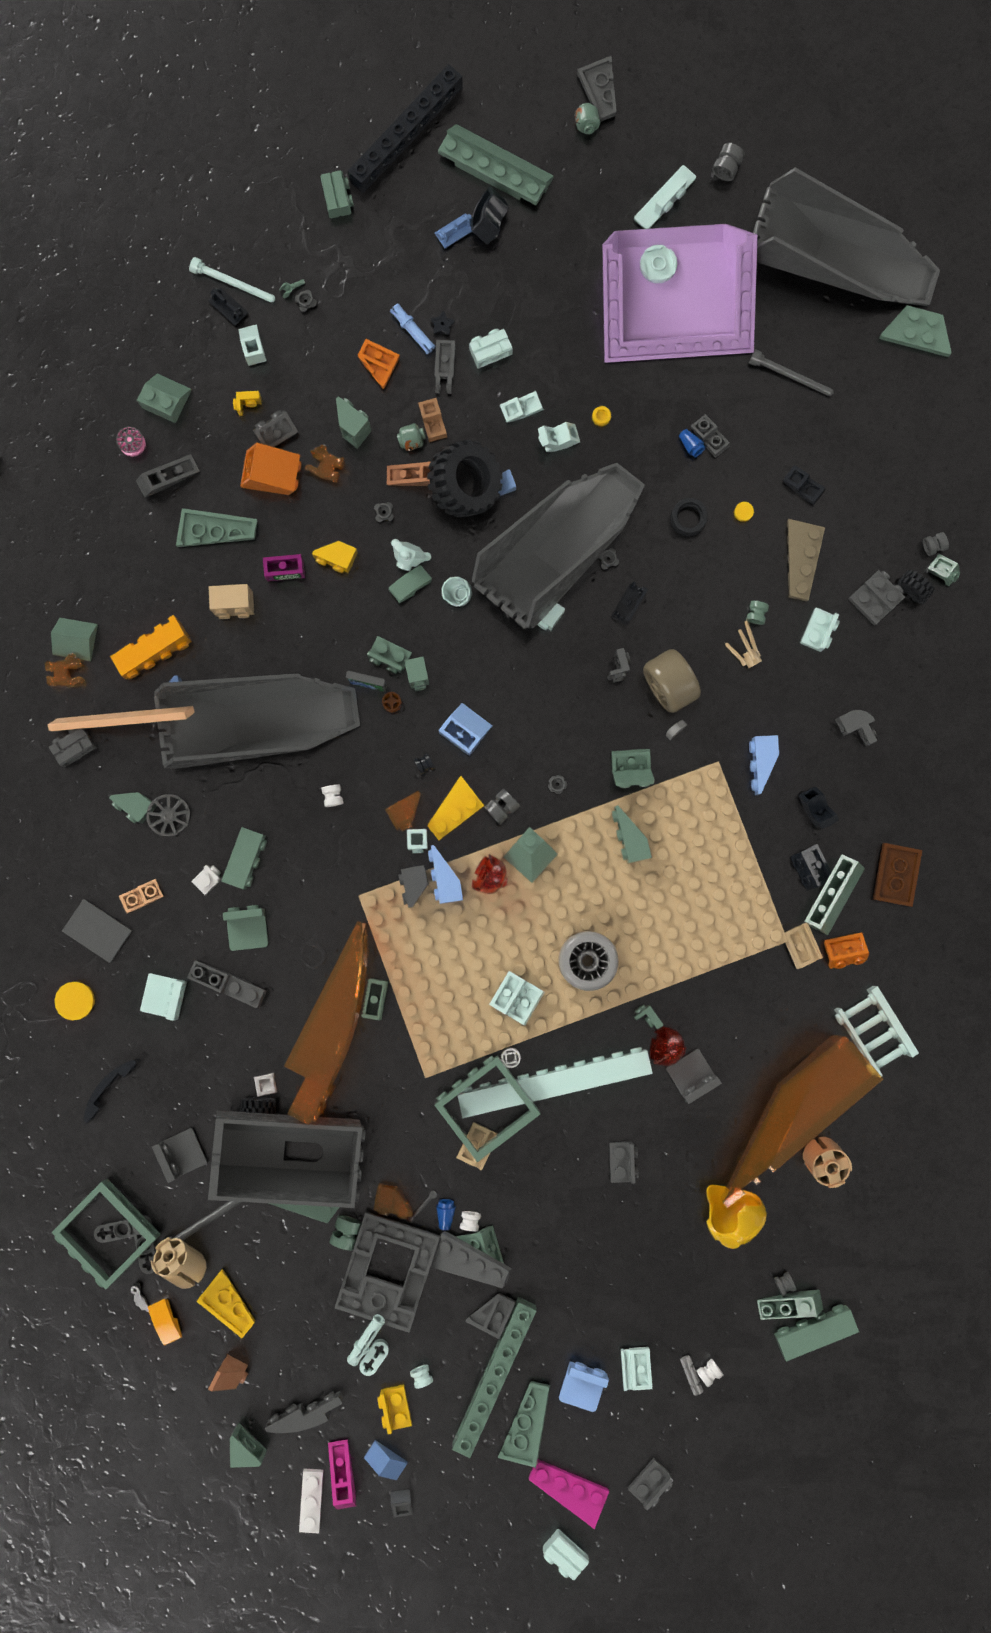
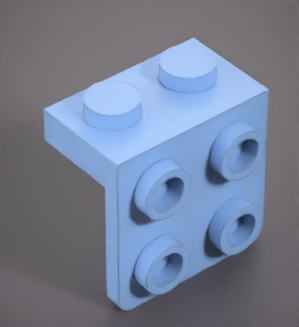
M570 1361L559 1394V1400L595 1412L603 1387L607 1388L609 1382L607 1373L598 1368H589L580 1362L574 1363Z

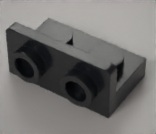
M818 844L791 856L793 865L807 891L827 882L832 872Z

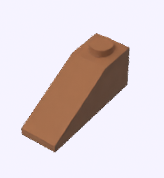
M430 462L387 466V485L428 486L430 480H427V473L430 472V469H428Z
M227 1354L208 1390L236 1389L239 1383H244L248 1375L246 1372L248 1365Z

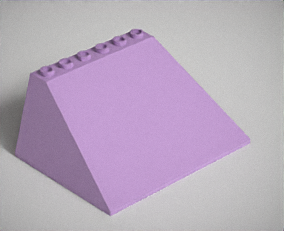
M728 224L614 231L602 244L605 362L754 352L757 234ZM653 245H664L669 250L671 249L677 257L675 274L664 283L650 282L643 277L640 271L641 257L645 250Z

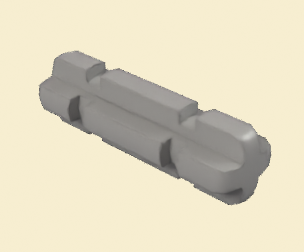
M689 1355L682 1357L680 1361L693 1394L699 1395L703 1393V1388L699 1383L694 1365H692L691 1357Z

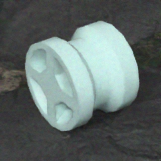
M421 1365L410 1371L411 1377L415 1380L414 1386L416 1389L423 1388L433 1382V1377L429 1375L428 1365Z

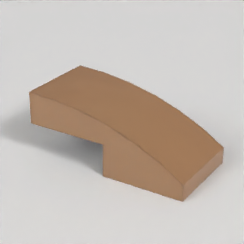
M437 399L419 402L418 405L429 442L447 438Z

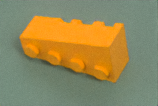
M174 615L168 618L169 622L167 624H159L154 627L155 630L152 634L140 636L137 639V644L130 643L110 656L123 678H135L141 670H148L156 665L155 662L161 659L166 660L172 656L173 652L177 650L182 651L189 646L188 644L192 641L182 623Z

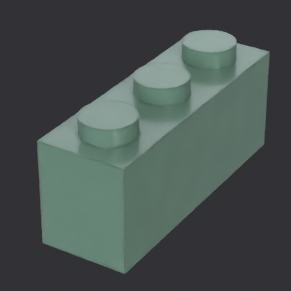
M241 827L221 882L244 890L251 886L254 876H251L252 872L258 868L260 863L258 856L260 851H264L267 844L265 835Z

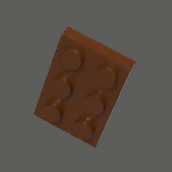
M883 843L873 900L913 907L922 850Z

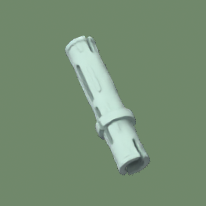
M374 1315L361 1338L354 1343V1349L347 1357L350 1365L357 1366L363 1355L369 1351L370 1344L385 1323V1319L381 1315Z

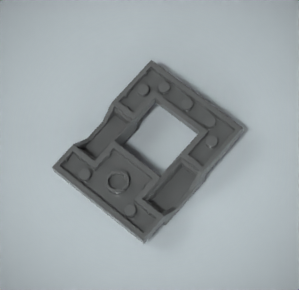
M365 1212L334 1308L372 1320L374 1315L379 1314L385 1319L384 1325L409 1333L440 1235ZM378 1238L415 1250L403 1286L366 1274Z

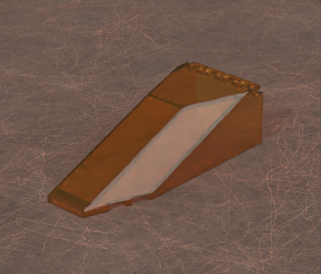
M832 1035L778 1083L721 1196L727 1208L745 1194L742 1190L743 1187L752 1180L758 1185L761 1182L758 1178L760 1174L768 1168L772 1173L883 1080L882 1076L851 1041L849 1042L847 1037Z

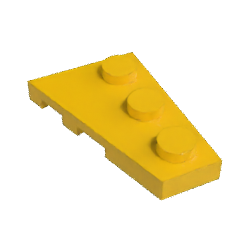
M462 776L459 777L427 825L439 841L484 807Z
M222 1268L198 1298L197 1302L240 1338H243L255 1323V1319Z

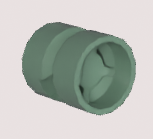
M338 1215L335 1223L336 1230L332 1232L329 1243L340 1249L353 1250L357 1240L355 1235L359 1233L362 1222L350 1216Z

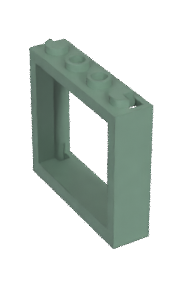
M498 1055L495 1058L493 1056L487 1058L483 1062L484 1066L479 1070L477 1067L467 1074L469 1077L466 1080H458L452 1085L453 1090L449 1093H446V1091L441 1093L436 1098L438 1101L435 1103V1107L477 1162L540 1115V1110ZM497 1066L529 1108V1111L477 1150L444 1105Z
M108 1178L102 1181L51 1232L55 1236V1240L68 1249V1254L82 1264L83 1270L95 1278L97 1285L105 1289L113 1285L161 1236L155 1227ZM100 1192L146 1239L111 1277L64 1230Z

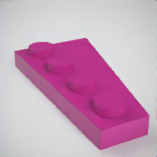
M538 1459L536 1468L532 1467L529 1480L595 1529L609 1494V1489Z

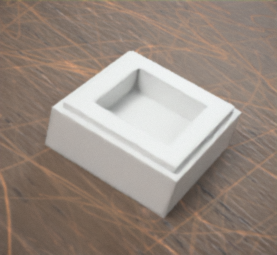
M274 1073L254 1077L257 1096L277 1093Z

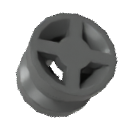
M788 1271L782 1277L774 1278L782 1297L789 1291L794 1292L797 1290Z

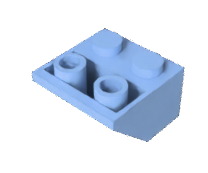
M461 703L439 729V734L470 756L492 725Z

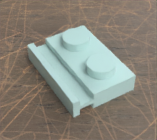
M649 1347L621 1349L624 1391L652 1389Z

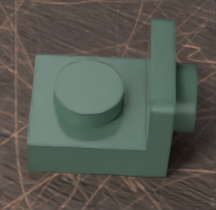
M938 554L928 567V572L945 580L947 586H950L952 582H956L960 576L959 564L941 554Z
M643 1004L635 1010L636 1014L633 1017L636 1020L646 1014L647 1017L644 1019L651 1028L655 1026L658 1030L663 1026V1023L650 1005L645 1007Z

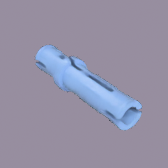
M399 303L394 305L390 313L400 322L402 329L405 328L426 354L433 351L432 348L435 349L436 347L435 344L430 341L413 321L414 318L408 315Z

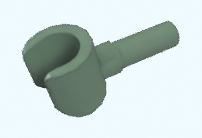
M302 279L292 284L283 283L279 291L285 290L286 292L282 297L287 298L293 289L305 284V281Z

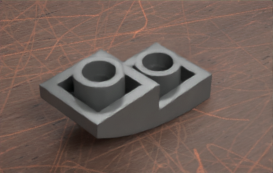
M706 414L691 425L696 436L704 442V446L715 458L730 447V442L718 431L716 424Z

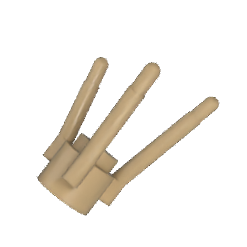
M745 621L746 630L753 649H751L741 629L738 632L748 651L743 654L745 658L728 643H725V646L741 662L742 666L747 665L748 668H751L762 660L749 623Z

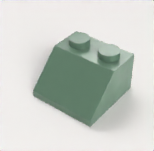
M156 374L144 384L137 402L141 408L176 423L192 390L171 379Z

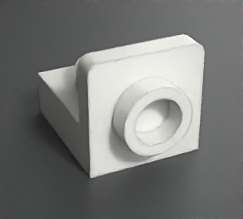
M205 865L204 869L191 881L204 895H207L222 880L219 876L221 872L214 865L211 867Z

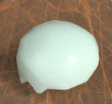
M450 577L444 582L442 597L452 606H465L471 599L472 588L465 579Z

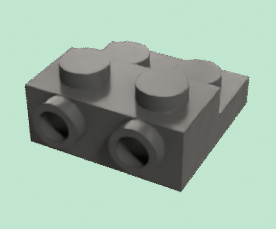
M879 570L848 598L874 626L905 598L903 595L904 590L899 585L894 586L889 581L891 579L885 571L880 572Z

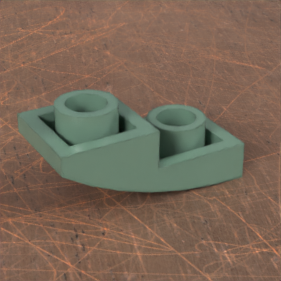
M419 565L393 583L388 590L401 603L414 596L418 589L431 583L432 578Z

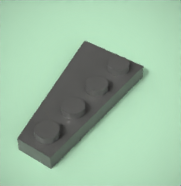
M446 1231L441 1234L431 1264V1268L500 1288L506 1286L512 1270L509 1266Z

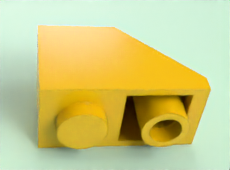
M337 541L314 550L312 555L316 559L315 562L320 565L326 566L328 564L333 566L332 569L339 573L344 571L349 573L358 552L356 548Z

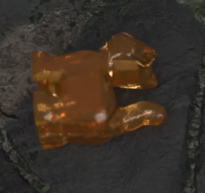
M325 445L315 447L310 452L313 458L321 462L318 468L306 465L305 470L311 471L312 474L322 479L337 482L340 474H338L339 472H334V469L342 470L345 459L343 457L337 458L333 454L328 453Z
M72 653L68 654L64 660L45 662L46 671H54L53 677L46 676L47 684L49 686H70L76 683H83L84 679L82 677L71 678L69 669H78L83 666L80 659Z

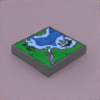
M347 671L346 679L349 684L386 692L387 684L385 679Z

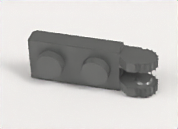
M436 340L435 393H440L441 391L440 379H448L446 391L447 394L452 393L455 360L454 340Z

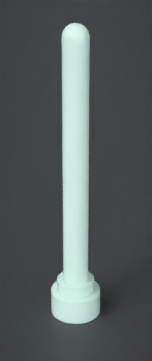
M193 257L190 263L189 271L194 274L204 273L271 303L275 301L274 295L207 267L199 258Z

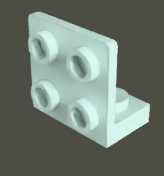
M150 973L140 1011L164 1016L172 1021L178 1020L187 981Z

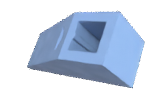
M778 735L755 736L749 742V751L753 753V760L750 761V770L754 772L751 788L752 791H755V795L762 793L779 756Z
M432 845V850L428 851L429 861L434 863V869L431 870L432 881L437 882V889H434L435 900H439L440 904L463 901L460 880L436 847Z

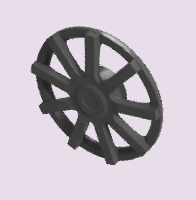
M165 794L155 798L150 803L146 813L149 827L160 836L177 835L187 827L190 817L187 803L181 797L173 794ZM170 797L178 800L173 808L170 807ZM166 798L167 807L163 808L158 800ZM182 803L185 810L176 812L175 810ZM154 804L161 809L160 813L150 811ZM186 814L185 821H182L176 817L178 815ZM150 815L160 816V819L151 823ZM173 821L182 824L181 827L175 830ZM163 822L161 831L154 828V826ZM168 823L171 826L172 832H164Z

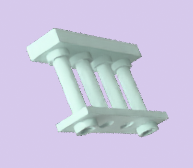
M872 986L867 989L869 995H867L868 998L845 1012L841 1008L834 1010L836 1012V1020L840 1025H844L867 1063L865 1066L868 1072L880 1078L883 1076L879 1070L881 1067L902 1054L914 1057L919 1052L878 986ZM871 1004H876L879 1009L878 1014L854 1029L848 1019ZM881 1021H886L890 1027L888 1031L864 1045L858 1035ZM897 1038L900 1043L898 1048L874 1062L869 1052L889 1039Z

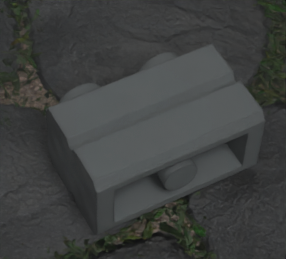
M86 728L69 730L67 736H60L52 741L53 744L49 746V749L61 767H67L97 748Z

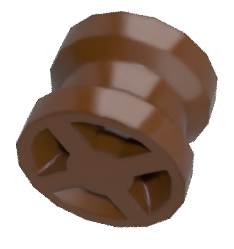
M388 692L382 698V704L386 711L394 713L400 710L402 701L397 693Z

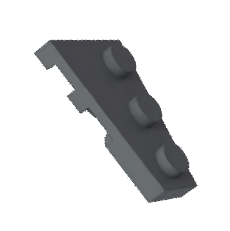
M612 56L577 69L578 77L590 104L598 109L600 122L616 116Z

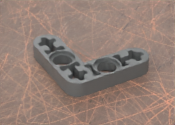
M144 1216L152 1224L151 1219L147 1216ZM127 1219L103 1223L94 1231V1237L100 1243L134 1237L136 1250L141 1246V1241L145 1239L143 1236L139 1237L141 1234ZM120 1224H125L128 1227L127 1234L119 1233L118 1226ZM102 1228H104V1231L113 1229V1233L107 1234L105 1238L99 1234ZM154 1242L151 1245L150 1249L146 1250L143 1253L148 1254L152 1252V1254L149 1256L150 1262L153 1261L154 1255L157 1251V1249H155L156 1242ZM141 1255L138 1258L141 1271L145 1274L153 1273L152 1267L149 1269V1266H145V1263L148 1261L147 1255L144 1257Z

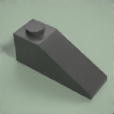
M190 454L142 473L136 482L144 497H148L200 471Z

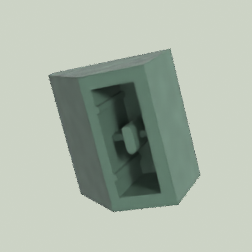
M338 396L336 404L342 437L358 449L371 432L368 415L362 410L357 411L353 408L354 405L348 399L344 398L343 400Z

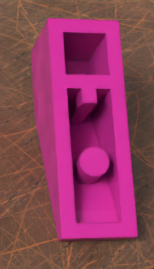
M348 1440L329 1442L333 1506L336 1509L355 1507V1484Z

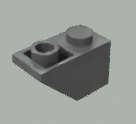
M425 865L401 869L402 874H398L400 886L404 885L405 893H402L404 905L408 904V908L414 907L428 886Z

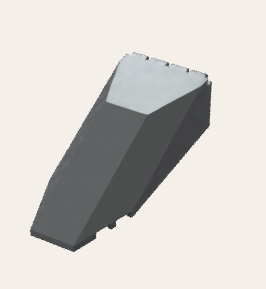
M796 167L771 182L770 187H767L763 199L764 203L761 205L758 220L753 230V233L757 234L758 263L877 300L921 306L930 305L940 269L927 255L922 256L915 249L917 244L914 241L909 242L902 234L904 230L901 227Z
M618 463L598 469V473L590 476L584 474L577 481L570 482V480H567L477 553L472 582L475 583L474 587L483 595L487 594L486 597L496 606L502 605L501 610L512 619L516 617L515 621L524 629L534 628L622 532L644 490L645 484Z
M298 673L162 683L154 692L155 709L193 706L195 712L184 720L157 722L158 729H165L166 731L159 732L160 747L168 748V751L161 752L164 769L185 768L305 751L360 726L355 688L337 683L323 682L317 678L303 677Z

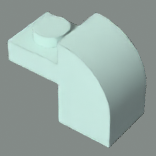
M565 422L554 428L547 426L538 428L539 441L545 447L546 452L562 450L580 442L575 424Z

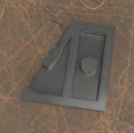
M498 1293L469 1316L465 1322L500 1339L516 1301Z

